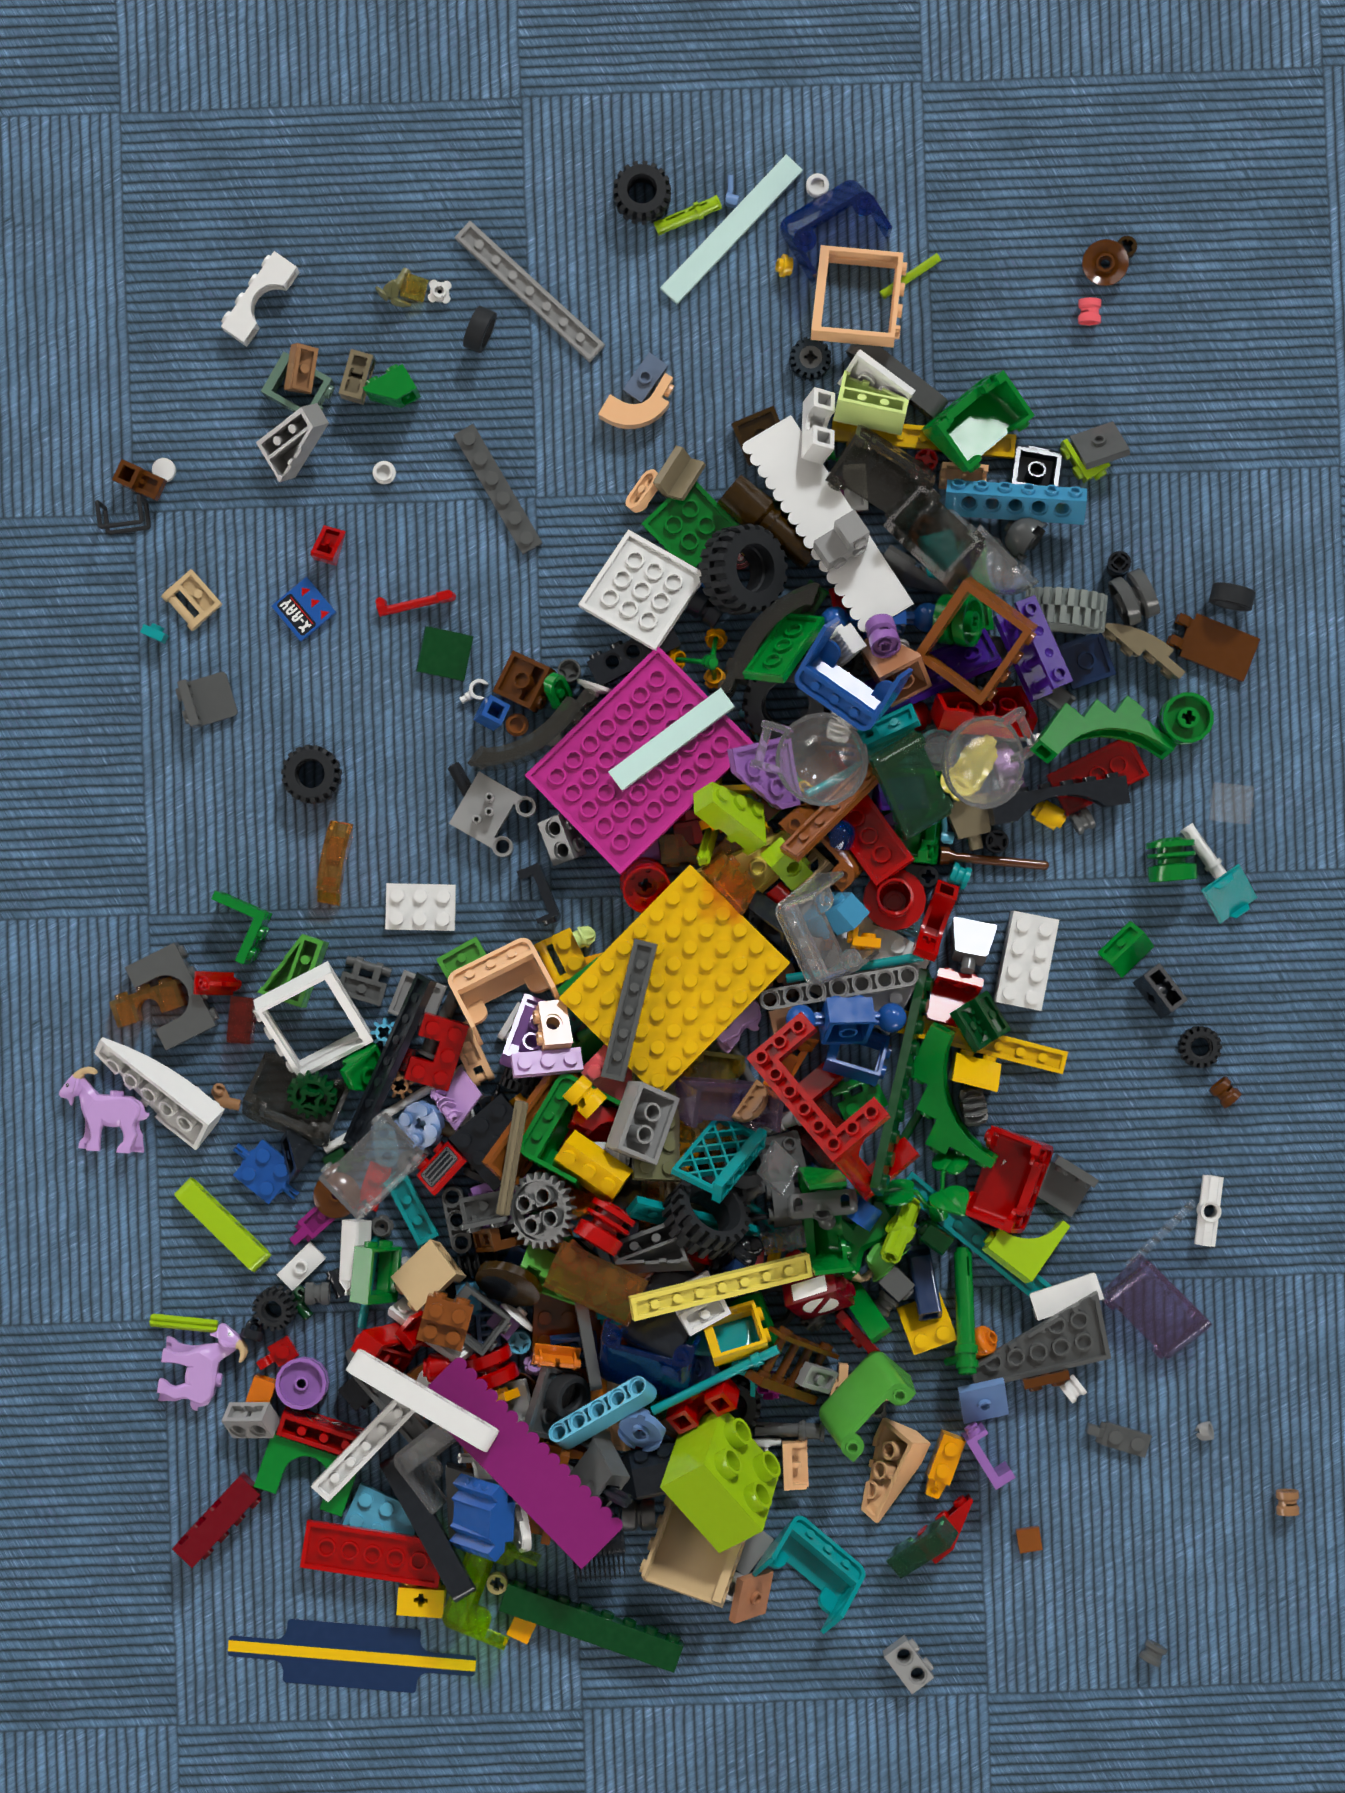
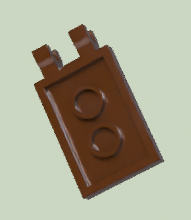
M1183 613L1177 614L1174 623L1187 629L1183 639L1171 634V636H1168L1166 644L1180 650L1178 657L1239 682H1244L1260 638L1198 613L1194 615L1193 619Z

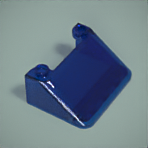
M610 1313L603 1326L599 1357L600 1376L604 1380L621 1385L633 1377L641 1376L655 1386L657 1395L667 1398L691 1386L702 1337L697 1336L692 1345L682 1344L678 1346L671 1359L621 1345L622 1332L614 1324L616 1313Z

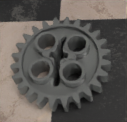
M550 1172L527 1174L526 1178H520V1184L514 1187L516 1192L513 1193L510 1210L512 1219L508 1221V1224L515 1225L511 1232H519L517 1240L525 1239V1246L532 1245L533 1249L556 1247L557 1243L564 1242L563 1237L570 1236L567 1229L575 1227L570 1221L577 1218L576 1215L572 1214V1210L577 1209V1206L571 1205V1202L576 1198L569 1197L568 1194L572 1189H564L566 1181H558V1175L551 1176ZM546 1192L549 1194L548 1199L546 1198ZM555 1203H558L557 1207L543 1210L539 1212V1214L531 1215L525 1218V1215L528 1213L535 1212L543 1209L545 1206H551ZM553 1214L556 1216V1222L553 1220Z

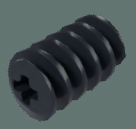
M475 1251L474 1258H471L469 1252H466L465 1259H462L460 1253H457L455 1259L457 1265L466 1275L463 1282L468 1281L469 1275L475 1281V1276L481 1264L488 1261H503L502 1254L499 1256L497 1251L493 1252L492 1256H489L488 1252H484L483 1257H480L479 1253Z

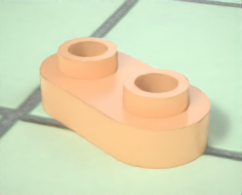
M654 469L646 471L627 496L626 506L634 513L645 510L658 491L653 483L658 475V472Z

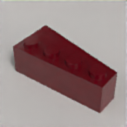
M242 1472L180 1538L172 1550L191 1568L201 1558L205 1561L214 1551L212 1546L217 1541L221 1544L230 1534L228 1529L233 1524L237 1527L246 1517L243 1513L249 1507L253 1510L262 1500L259 1496L264 1490L254 1487L255 1482L245 1472Z

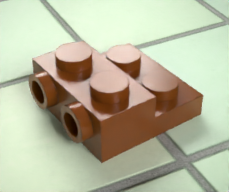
M434 1291L433 1294L429 1293L416 1340L462 1352L474 1305L470 1304L471 1300L463 1297H457L455 1300L447 1298L448 1294L444 1292Z

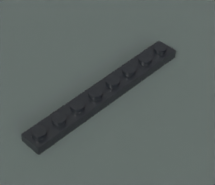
M417 972L343 1139V1141L356 1150L363 1151L437 984L436 981L425 974Z

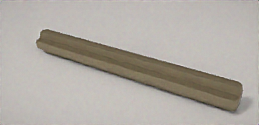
M515 1101L496 1210V1213L500 1216L510 1215L528 1110V1103L525 1101Z

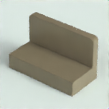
M676 445L653 483L663 496L684 501L706 464L703 461L692 459L683 447Z

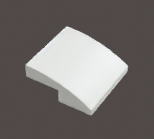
M706 1270L688 1281L708 1277L710 1274ZM724 1299L675 1311L689 1336L731 1314Z

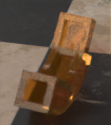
M330 820L319 864L316 888L318 890L317 902L337 906L341 904L345 865L352 844L353 824Z

